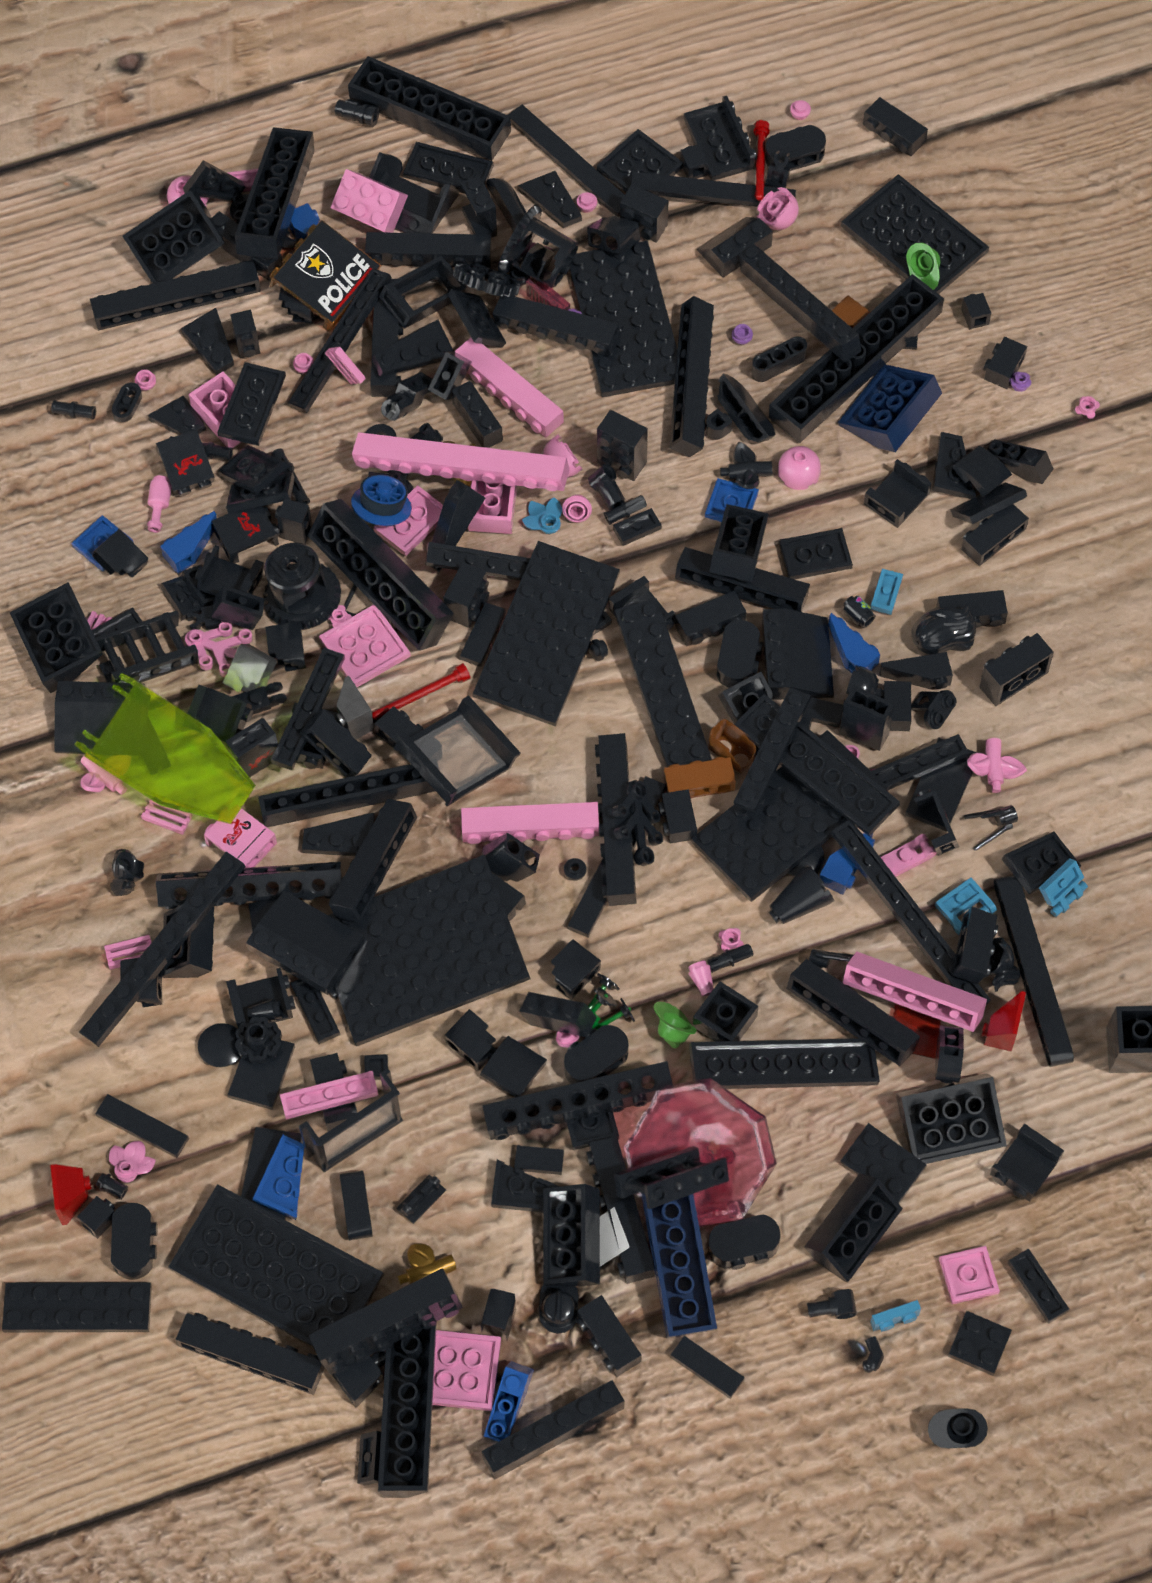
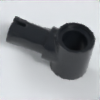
M851 1289L837 1290L831 1294V1297H828V1300L807 1303L809 1318L831 1314L836 1319H848L857 1315L854 1294Z

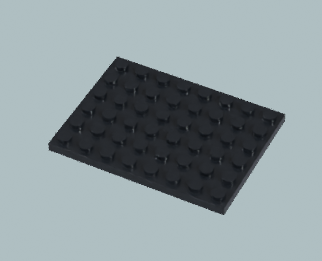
M485 855L373 897L360 923L335 918L333 913L328 915L364 935L334 984L356 1046L531 979Z

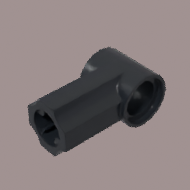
M603 464L588 477V482L594 490L600 493L607 508L611 510L619 506L621 502H624L625 498L615 481L617 478L616 472L610 465Z

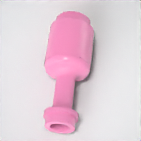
M155 476L150 483L148 505L153 508L151 521H148L147 526L148 530L154 533L161 531L163 526L160 522L161 511L168 508L172 486L169 478L165 476Z

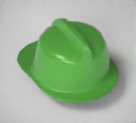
M915 243L910 246L906 255L910 276L912 274L934 290L940 279V256L929 245Z
M656 1002L654 1004L655 1013L660 1018L658 1034L671 1047L678 1048L680 1044L688 1039L690 1034L697 1032L683 1012L675 1006L666 1002Z

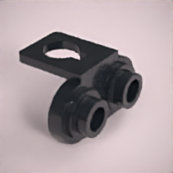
M941 690L940 692L921 691L911 704V709L925 711L924 723L929 729H939L956 706L957 699L949 690ZM928 697V702H924L923 704L919 705V702L923 698Z

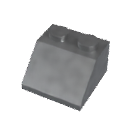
M350 676L345 677L337 702L338 714L336 718L342 727L347 728L351 735L358 739L374 730L372 712Z

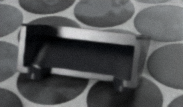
M379 152L369 178L408 195L395 228L405 233H433L458 197L462 186L455 183H446L440 193L437 194L400 177L403 170L401 160L391 154Z

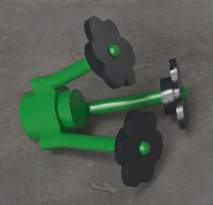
M598 973L599 983L602 986L601 988L594 989L597 994L588 1005L597 1017L592 1029H599L603 1025H608L623 1015L626 1019L631 1017L632 1021L635 1022L630 1012L631 1008L627 1007L621 998L620 1000L623 1004L619 1007L621 1011L598 1023L601 1018L595 1012L602 1004L604 1006L617 1005L613 997L606 993L605 990L614 988L618 991L620 989L608 977Z

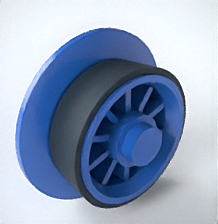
M372 475L365 478L361 483L360 489L355 491L351 499L353 511L361 519L374 525L392 526L400 524L409 518L412 510L411 502L407 498V487L400 480L388 475Z

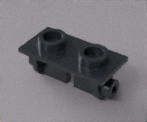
M428 1175L396 1209L414 1224L443 1195L446 1189L440 1184L441 1181L435 1175L433 1177Z

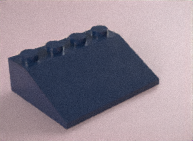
M884 365L838 421V425L879 449L896 453L941 396L942 391L935 375Z

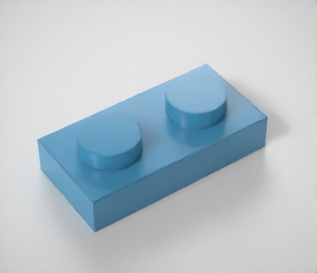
M882 569L871 603V608L874 611L892 615L903 574Z
M918 1300L872 1315L870 1323L873 1331L879 1329L881 1332L890 1330L894 1327V1324L902 1321L904 1324L911 1323L919 1316L921 1307Z

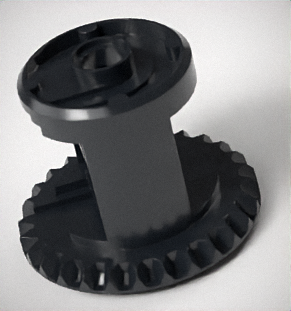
M533 205L523 216L511 235L500 258L498 271L507 273L512 267H516L546 286L554 288L569 271L578 250V243L540 221L542 210L538 205ZM535 235H538L544 239V245H549L550 242L553 245L560 248L554 257L555 252L551 251L550 249L544 247L543 245L537 242L527 252L526 257L524 256V254L528 250ZM554 257V259L556 260L554 265L556 266L554 270L551 272L547 269Z
M303 543L283 544L269 554L264 566L268 584L265 585V592L263 593L264 607L268 616L276 624L300 621L301 630L316 627L332 616V612L338 608L341 600V586L335 573L329 567H325L322 563L320 564L316 552Z

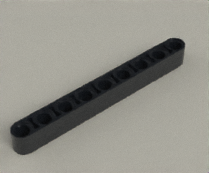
M1014 875L994 879L995 893L1016 962L1021 972L1020 975L1049 1067L1074 1062L1073 1050L1022 885Z

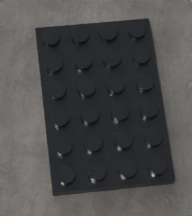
M899 174L841 221L843 229L905 279L910 277L906 259L910 246L915 243H925L933 248L940 256V279L937 287L934 289L938 294L989 252L988 245Z

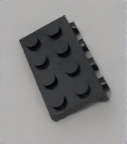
M727 95L722 96L721 103L684 113L683 119L695 145L700 144L708 161V174L711 180L754 169V161L757 159L756 151L750 147L749 136L747 132H743L742 121L739 116H736L734 103L729 101Z

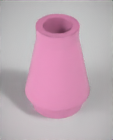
M706 961L690 965L688 967L690 971L688 973L697 986L702 997L709 996L714 989L710 965H707Z

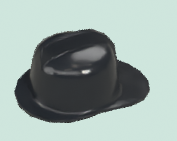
M542 1286L539 1301V1318L543 1327L549 1332L556 1334L565 1333L575 1325L579 1298L577 1287Z
M968 1408L939 1411L933 1415L928 1425V1434L932 1442L941 1448L948 1449L975 1447L983 1442L988 1431L987 1422L983 1415L974 1409Z

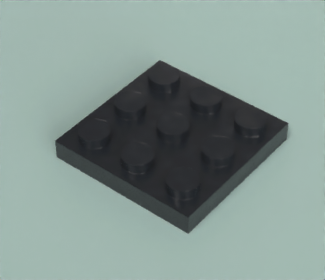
M637 129L597 165V171L627 192L631 186L632 171L674 176L683 168L684 162Z

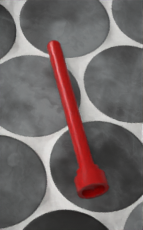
M758 120L753 125V133L757 137L755 197L758 201L764 198L765 138L770 133V124L765 120Z
M462 663L456 666L451 674L373 711L372 719L377 720L381 718L393 706L396 709H400L455 681L463 683L471 679L465 664Z

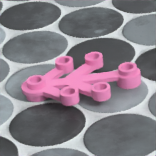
M222 622L219 628L207 632L201 630L189 631L185 636V643L187 646L195 644L198 650L199 665L203 670H209L213 666L212 657L206 654L205 648L212 650L219 665L220 675L225 678L227 672L222 670L229 669L231 665L227 663L225 656L234 658L237 651L230 647L249 644L252 641V632L248 629H243L239 632L238 636L214 642L211 639L220 636L228 637L232 634L231 623Z

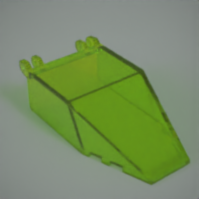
M121 673L119 676L121 680L133 685V688L127 693L122 687L114 684L112 689L126 697L100 738L86 730L82 732L86 738L96 742L92 750L86 747L84 743L78 741L75 743V746L85 754L86 758L160 806L231 824L255 788L254 782L209 727L138 680Z

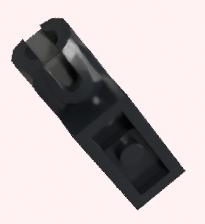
M419 372L399 382L396 393L389 396L383 402L381 407L382 414L391 421H396L419 408L424 395L431 392L428 388L433 379Z

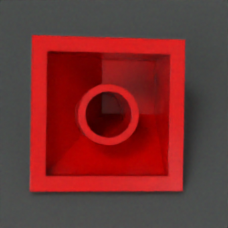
M1021 991L991 1015L989 1023H984L981 1036L986 1037L985 1046L1012 1052L1026 992Z
M53 1164L50 1165L54 1206L63 1226L71 1221L88 1200V1190L92 1189L91 1179L89 1175H85L83 1168Z

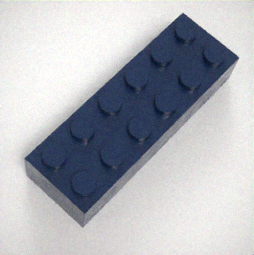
M641 1193L666 1338L716 1330L717 1323L694 1194L648 1209L646 1196Z

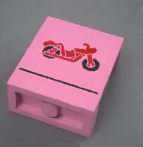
M235 803L230 808H225L220 818L214 824H210L204 834L206 844L209 847L214 844L222 851H227L242 861L246 866L245 868L255 867L277 844L275 833Z

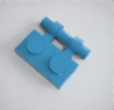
M1067 860L1039 887L1047 905L1053 907L1050 912L1054 917H1057L1060 913H1065L1070 908L1069 905L1075 899H1080L1083 896V892L1088 888L1087 884L1081 881L1085 877L1076 860Z

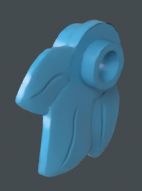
M555 497L546 506L530 501L528 508L530 516L522 519L524 525L531 530H541L546 534L556 533L561 526L559 518L562 514V506Z

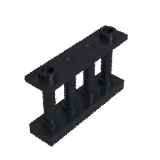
M177 610L166 612L158 617L111 633H103L96 637L102 652H106L115 672H112V682L142 683L198 663V650L195 644L188 647L185 646L176 629L179 626V613ZM167 630L177 650L164 653L155 634ZM147 637L156 658L144 660L135 640ZM126 644L136 664L126 668L123 667L114 647Z
M695 1146L614 1173L617 1196L625 1198L641 1192L646 1196L648 1209L729 1181L727 1159L722 1157L708 1163L701 1162L699 1148Z

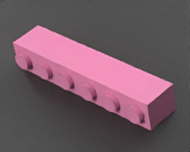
M470 338L455 350L456 353L472 361L467 371L472 380L484 386L491 396H496L505 408H510L514 411L521 421L525 420L535 433H540L546 438L564 422L562 409L483 344L475 343Z
M598 802L461 808L463 842H468L469 844H478L482 841L492 842L506 833L511 834L521 842L527 839L546 841L549 838L568 840L572 837L591 839L594 836H599Z
M857 951L846 966L843 980L845 985L972 1032L975 1031L983 1018L987 999Z

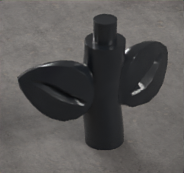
M738 442L734 449V464H728V467L720 468V476H729V479H735L738 486L746 489L758 487L760 483L758 476H773L772 461H757L755 453L742 442Z

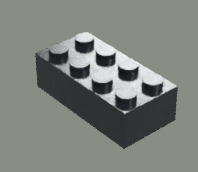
M726 504L709 572L719 576H728L741 581L753 582L769 513Z

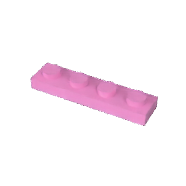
M373 1071L280 1094L286 1119L379 1096Z

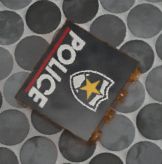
M321 220L317 225L313 224L309 228L308 236L305 240L301 238L294 247L296 250L293 254L288 253L285 256L281 268L276 267L270 275L271 282L269 287L272 288L275 284L281 286L325 320L323 328L330 332L347 310L372 268L380 270L382 265Z

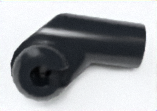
M876 1336L865 1340L870 1354L867 1360L863 1361L862 1367L867 1373L877 1371L884 1359V1353Z

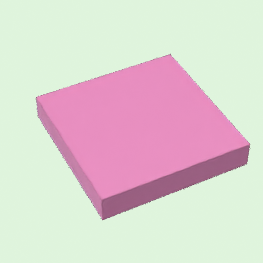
M986 1246L939 1256V1262L952 1305L999 1294L1000 1290Z

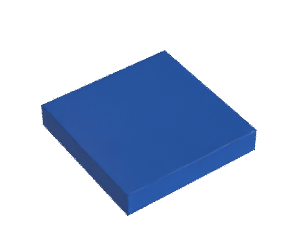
M717 478L705 512V518L722 522L726 504L753 510L759 489H746L734 482Z
M102 515L72 542V547L104 572L105 569L93 558V551L119 528Z

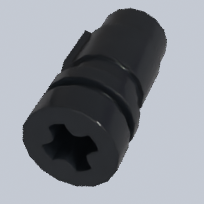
M339 99L335 106V115L374 127L379 118V108L372 105L369 106L368 104L360 105L358 101L350 99Z

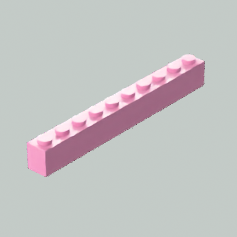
M359 432L352 451L356 466L361 468L370 467L383 471L395 470L402 473H419L424 476L436 475L448 479L460 478L466 481L477 480L488 484L501 483L507 486L517 485L530 489L542 488L549 491H564L570 470L567 457Z

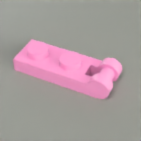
M921 834L913 841L882 856L881 859L897 877L933 858L937 852L933 846L929 845L927 836ZM921 848L923 852L917 854L915 850Z

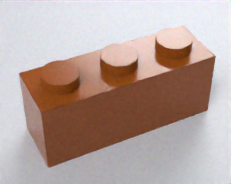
M717 757L705 762L693 761L686 765L673 764L668 768H664L663 778L666 784V793L689 789L690 798L735 791L736 780L730 757Z

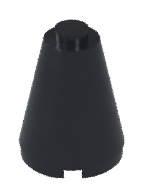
M807 864L770 904L771 911H769V914L776 923L780 921L782 924H785L825 907L835 900L830 891L826 890L821 878Z

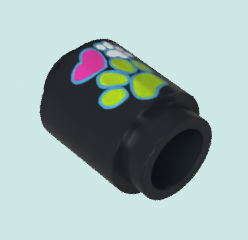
M850 596L843 604L845 606L843 612L858 626L861 625L863 628L869 626L876 617L873 613L874 610L860 596Z

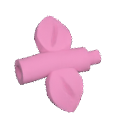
M999 738L987 739L985 754L973 753L967 760L968 766L976 775H987L988 784L992 785L993 793L1001 792V785L1004 783V779L1017 778L1027 771L1026 766L1016 758L1001 756V739Z
M92 751L87 752L82 757L80 762L89 771V773L81 778V787L84 790L101 792L106 786L112 792L117 791L121 795L127 791V788L123 785V779L120 777L130 767V755H114L108 757L103 763Z

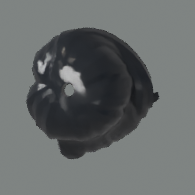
M967 604L962 609L950 607L931 609L922 615L912 628L914 644L918 646L921 652L929 655L943 653L948 650H970L974 644L976 623Z

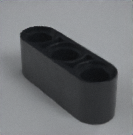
M796 336L754 357L752 361V378L757 382H765L803 363L807 354V341L802 337Z
M364 1171L340 1174L349 1241L373 1237Z

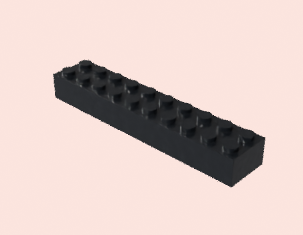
M912 274L853 328L859 334L861 352L844 362L831 350H828L769 404L768 418L801 443L942 313L944 298Z

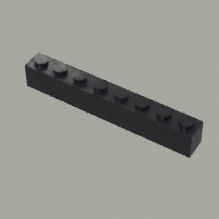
M753 244L738 254L741 272L842 361L846 362L861 352L859 334L759 247Z
M250 260L229 266H221L208 271H200L187 276H179L178 278L166 281L162 280L149 285H141L137 288L120 290L116 293L99 295L95 298H90L99 331L261 292L254 261Z
M692 296L681 304L669 447L688 457L693 456L704 447L710 349L713 336L712 323L714 320V305L696 296Z
M626 734L598 735L599 744H595L596 758H600V764H596L597 777H601V783L597 784L598 797H602V803H598L599 817H603V823H599L600 837H604V843L600 844L601 857H605V864H601L602 878L606 877L607 883L602 884L603 898H608L609 906L637 904L633 833L631 830L629 838L619 841L614 833L615 829L623 826L631 816V806L628 808L627 816L617 819L612 813L613 807L621 804L627 796L626 787L629 783Z
M430 760L438 768L437 760ZM412 764L262 795L258 796L264 826L272 827L385 803L387 799L399 800L436 791Z

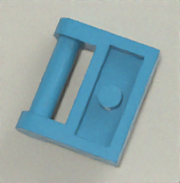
M972 877L935 903V907L953 926L954 931L958 935H960L962 921L957 917L979 901L983 905L980 908L981 910L992 914L997 911L993 901Z

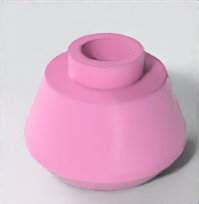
M575 494L564 501L562 512L569 521L580 523L590 517L592 506L586 497Z

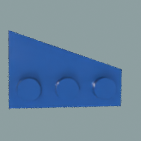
M282 1135L252 1199L294 1220L297 1219L304 1145Z

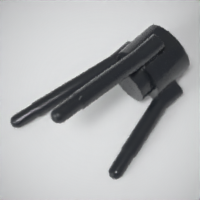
M1013 805L964 815V819L995 817L997 824L1003 825L1001 829L974 846L973 849L975 851L1005 831L1013 829L1012 823L1018 821V815Z
M813 948L809 961L823 969L828 968L830 959L849 962L853 954L827 952Z

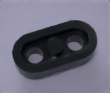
M130 382L121 387L112 405V414L115 420L127 422L134 416L142 399V391L138 384Z

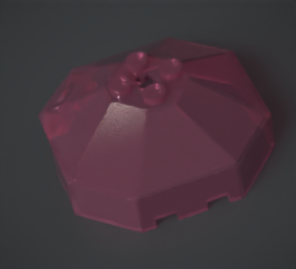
M711 1078L670 1085L656 1091L649 1108L644 1111L635 1126L634 1133L624 1145L628 1168L691 1146L699 1148L700 1161L704 1163L725 1157L727 1159L729 1181L694 1193L699 1227L744 1219L777 1165L766 1116ZM711 1141L719 1144L716 1154H714L713 1150L708 1149ZM641 1192L636 1193V1195L642 1198Z

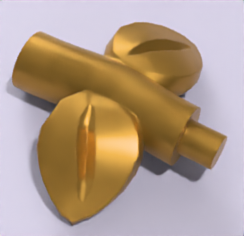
M417 1243L411 1245L407 1253L408 1262L412 1268L405 1269L406 1273L398 1275L397 1278L400 1285L408 1282L411 1284L441 1268L444 1269L446 1274L457 1269L452 1254L435 1261L434 1250L429 1245Z

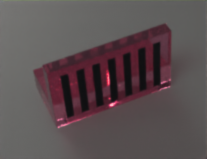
M530 279L526 281L527 296L532 301L565 310L571 309L570 303L553 288L546 286L540 281L536 284Z

